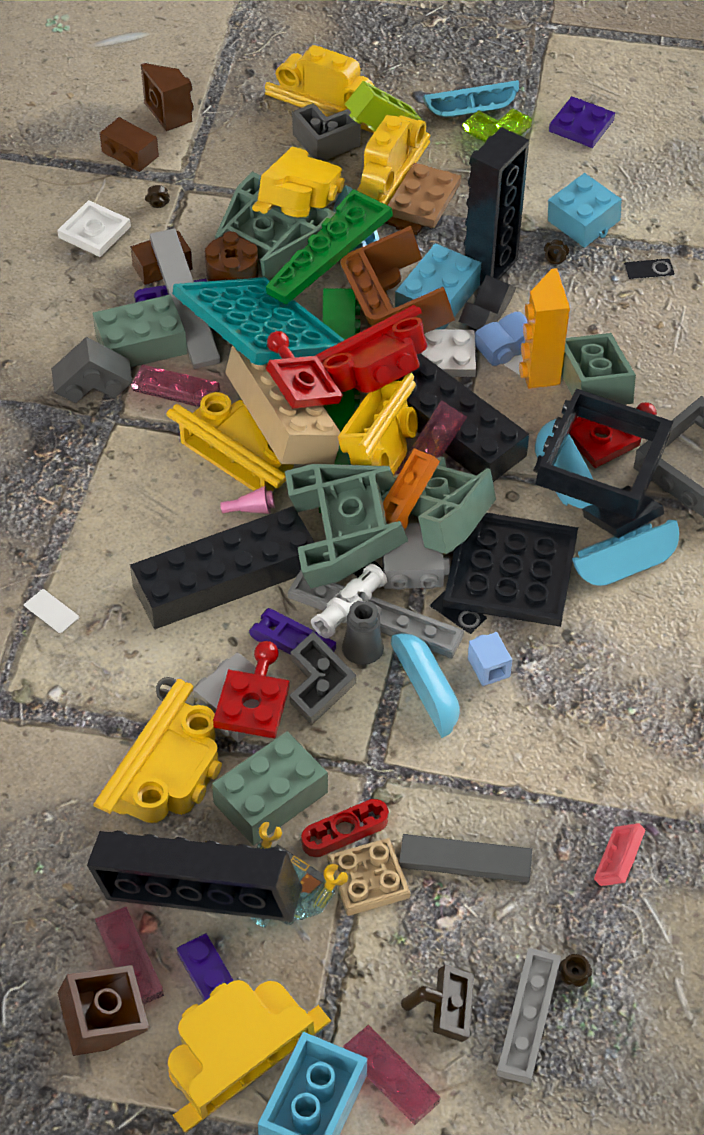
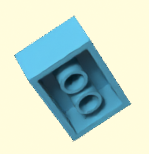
M435 243L395 291V307L444 287L455 317L480 285L481 262ZM448 324L436 329H445L448 326Z
M302 1032L258 1122V1135H340L367 1077L368 1058Z

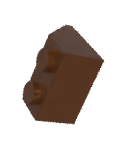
M149 63L141 64L144 104L162 127L169 131L193 122L192 111L194 110V105L190 94L193 88L190 79L185 77L176 68Z
M132 965L67 974L57 992L73 1056L107 1051L149 1029Z

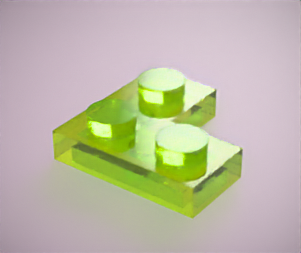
M512 108L501 119L496 120L478 110L463 123V131L484 142L501 127L521 136L532 126L533 118Z

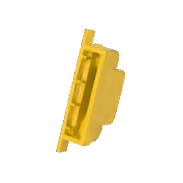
M312 45L303 55L298 53L291 54L276 69L275 74L280 86L266 82L265 95L301 108L314 103L328 117L348 109L345 103L363 80L371 85L373 83L368 78L360 76L361 68L355 59L320 46ZM365 123L361 124V129L374 133Z
M402 115L399 117L385 116L365 147L364 170L361 184L357 191L388 206L412 165L418 162L430 144V134L426 132L425 121L415 120Z
M291 147L261 175L258 200L253 204L252 210L266 214L274 205L281 207V211L286 215L307 217L309 216L310 207L325 208L331 201L335 200L338 193L342 192L345 179L341 178L342 168L326 161L308 157V152L304 149Z
M412 373L407 374L402 381H393L374 392H369L338 435L341 451L349 454L351 465L390 466L393 475L397 471L407 453L406 438H414L418 429L417 413L413 407H408L406 401L416 387Z
M213 392L202 398L200 407L193 413L179 404H175L166 413L167 417L179 424L180 439L183 445L253 491L266 486L267 491L273 492L275 488L278 489L286 481L285 471L291 470L294 467V464L280 463L242 400H238L231 405V400L227 395Z
M182 679L176 680L93 803L94 807L109 814L114 811L119 814H129L147 823H157L167 816L168 811L182 815L190 812L195 804L201 803L206 793V786L211 779L215 780L221 771L222 762L218 761V750L215 742L216 733L215 728H213L215 713L207 706H192L185 703L194 689L191 683L185 682Z
M235 980L229 984H220L211 992L209 999L200 1005L194 1004L185 1010L179 1022L178 1031L182 1045L177 1046L171 1051L168 1057V1072L172 1084L183 1092L189 1103L173 1114L174 1119L182 1130L187 1133L293 1052L302 1032L314 1036L331 1023V1019L319 1005L306 1013L288 991L275 981L264 982L255 991L246 982L241 980Z

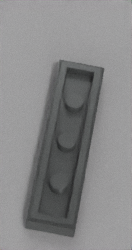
M403 834L399 864L401 868L529 883L532 848Z

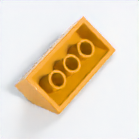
M557 268L551 269L530 291L529 304H525L527 323L523 324L525 343H521L523 362H519V373L521 378H525L528 389L560 385L570 306Z

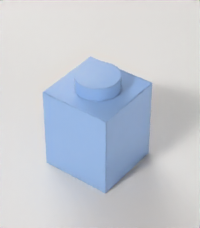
M497 632L489 635H480L469 641L468 660L482 686L511 676L512 658Z

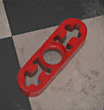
M370 799L308 825L301 835L303 851L311 857H321L383 830L388 824L389 810L387 805L381 800ZM373 811L375 815H379V819L375 820L373 816L369 817V812ZM342 822H348L354 826V830L351 833L342 834L337 831L336 827ZM328 829H330L331 835H330V834L327 835V830H328ZM315 836L318 840L321 839V844L317 845L315 841H311V837Z

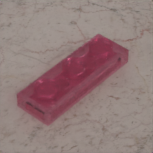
M142 364L132 383V388L135 392L200 407V402L205 395L220 391V383Z
M441 400L396 473L400 474L414 448L435 458L443 456L467 416Z
M127 907L96 918L97 929L114 968L133 966L143 1005L163 997V988Z
M369 1024L343 1046L346 1050L368 1058L367 1077L414 1126L440 1103V1096Z

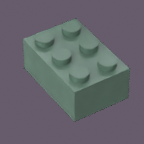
M171 294L92 313L95 336L98 343L128 358L130 368L187 354L186 331Z
M612 333L566 338L561 376L572 396L577 388L624 405L634 404L636 374Z
M286 731L212 783L213 802L254 846L263 840L259 836L261 824L269 822L267 835H270L277 826L281 827L327 794L328 772Z

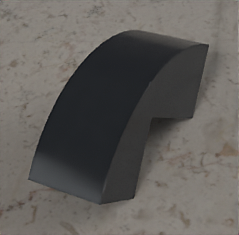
M486 275L475 303L472 304L466 301L458 322L475 329H480L492 322H498L509 305L516 287Z

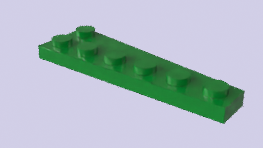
M353 189L335 208L336 213L331 219L326 218L321 224L322 229L316 235L312 234L308 238L306 247L298 250L291 257V260L265 286L267 295L287 305L393 216L392 208Z

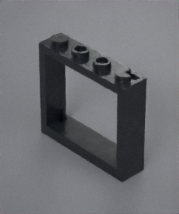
M576 388L571 400H565L561 412V414H564L563 417L556 418L552 433H554L553 437L548 436L543 448L544 456L539 455L537 458V463L533 469V472L537 473L535 485L635 519L669 441L674 421ZM577 416L652 441L630 492L554 466Z

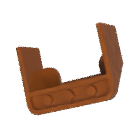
M411 226L348 253L342 258L341 266L370 325L373 326L415 305L420 307L422 314L416 317L422 319L425 334L455 321L444 287L395 308L386 292L401 282L402 276L399 269L422 260Z

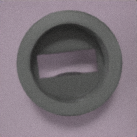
M164 677L158 681L156 694L161 701L170 691L160 688L161 685L172 687L176 679Z

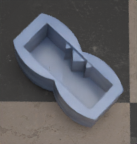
M513 312L498 322L489 323L475 332V346L492 366L508 363L515 355H521V343H525L523 324L527 323L526 317L521 312Z

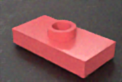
M639 823L614 827L594 880L600 886L626 882L646 831Z

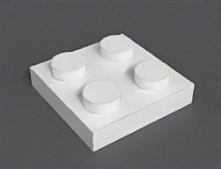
M88 200L57 231L60 239L101 257L131 227L129 218Z
M434 329L424 334L428 347L421 353L423 356L452 377H475L474 330Z

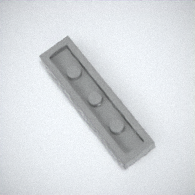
M528 947L496 1076L531 1085L561 961L560 955Z

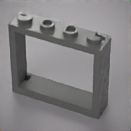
M700 396L672 420L674 422L666 447L694 423L704 429L703 396ZM646 441L636 451L633 468L638 472L652 441ZM660 459L651 481L657 484L663 491L670 493L681 501L684 506L691 508L704 517V488L663 459Z

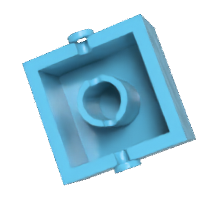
M583 173L548 199V222L585 248L599 236L604 238L608 230L621 220L622 199L589 175Z

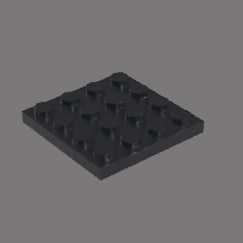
M486 513L469 537L454 549L443 607L561 627L579 527Z

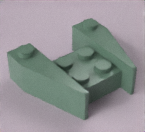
M252 171L237 186L215 235V239L222 237L228 231H234L238 236L254 243L258 248V259L261 260L262 277L271 280L298 250L306 247L308 238L312 234L316 235L322 229L321 224L326 218L331 219L336 212L326 207H310L309 216L300 218L286 215L276 206H273L266 214H262L260 211L255 212L252 210V206L258 200L261 175Z
M441 456L437 458L440 463L410 515L413 514L419 518L424 547L447 554L469 537L495 502L496 496L491 469L487 468L476 476L446 468L445 458ZM390 489L381 491L382 501H384Z
M310 464L285 471L288 494L296 511L302 512L321 507L326 540L298 547L301 571L310 589L339 582L408 542V537L401 521L387 524L381 491L391 489L395 482L390 466Z

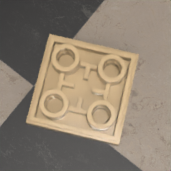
M390 838L327 855L329 865H338V869L333 875L334 880L338 878L341 872H346L348 875V880L344 885H336L347 916L410 898V890Z

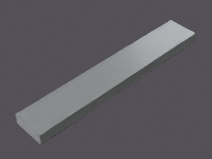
M176 229L151 233L150 241L168 295L171 294L186 331L187 351L193 368L198 369L219 364L220 356L208 324L196 316L192 310L183 305L172 294L174 284L194 282Z
M300 570L288 591V598L324 611L327 608V603L343 590L345 586L331 583L310 589ZM371 597L369 600L378 608L381 633L389 636L401 633L417 636L428 645L432 652L451 659L453 658L464 637V630L375 597Z

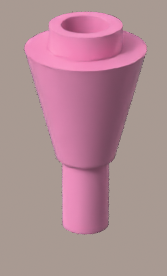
M266 486L241 496L237 500L220 503L222 513L241 511L270 514V508H275L273 492L267 491Z

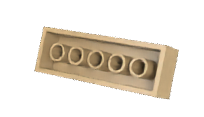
M232 345L225 373L280 463L334 464L339 449L338 435L341 432L323 405L292 409L266 370L267 364L260 366L251 363L246 356L237 351Z

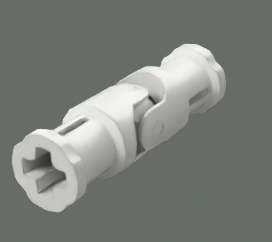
M375 564L367 565L363 569V574L358 578L352 579L343 590L336 594L327 603V608L321 614L312 617V627L324 638L334 635L335 629L341 623H346L349 608L354 602L369 601L372 593L387 583L385 573Z

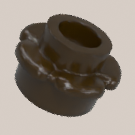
M160 185L149 187L147 195H145L146 202H149L154 208H162L170 201L167 188Z
M559 239L547 242L544 246L546 260L551 264H560L565 261L566 256L569 254L568 245H564L563 241Z
M571 954L560 962V978L565 984H573L576 987L587 984L588 977L592 975V968L584 956ZM576 969L578 973L574 974L572 973V970Z

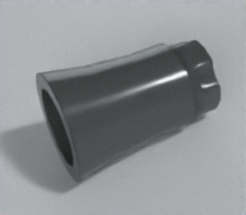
M356 601L350 606L347 615L342 652L352 663L367 665L376 662L384 651L380 630V615L377 606L371 601Z

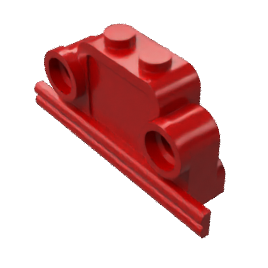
M412 305L314 356H317L340 392L353 388L364 393L374 392L419 368L420 364L417 354L422 353L428 347L423 331L422 319L416 317L422 314L420 307Z

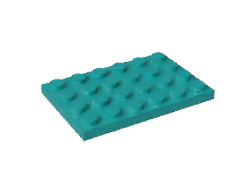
M266 277L173 285L172 294L183 305L192 310L196 316L205 321L210 328L219 333L223 339L232 344L237 351L241 352L255 365L262 366L266 365L269 360L282 359L278 353L269 350L267 347V338L275 331L284 332L288 336V348L295 358L314 356L344 341L342 337L294 299L286 305L267 295L265 286L270 280Z

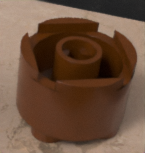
M228 231L224 233L222 237L213 240L205 248L206 276L208 281L258 278V248L254 243L238 236L236 232Z

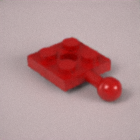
M275 331L268 336V349L278 353L282 359L269 360L266 370L292 409L340 403L343 394L317 356L295 358L288 348L289 338L284 332Z
M649 402L640 403L636 407V409L657 416L655 406ZM581 417L576 418L569 433L578 451L594 468L639 447L641 443L640 437ZM596 433H599V434H602V435H605V434H606L608 437H606V438H599V437H597L595 434H596Z
M262 641L255 647L254 657L257 665L254 674L228 669L214 715L213 728L276 738L290 682L286 679L266 676L269 665L273 664L279 655L278 648L273 642ZM251 699L257 700L260 703L255 708H247L243 705L247 700Z

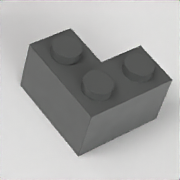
M314 103L292 111L294 137L314 159L322 161L360 147L361 124H358L350 117L349 114L351 112L348 109L328 117Z
M85 337L51 368L54 393L74 403H77L93 388L116 398L132 384L129 359L88 337Z
M314 632L291 651L292 662L308 679L289 695L290 704L313 725L356 684V674Z

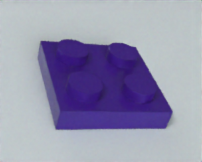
M571 96L550 122L549 132L593 148L613 123L615 112Z

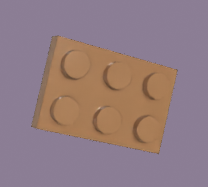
M414 163L388 204L392 208V217L435 228L461 184V175Z

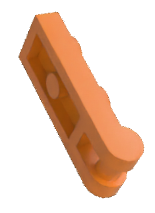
M415 448L413 449L383 501L387 524L401 521L404 530L407 528L408 516L440 463L437 458Z

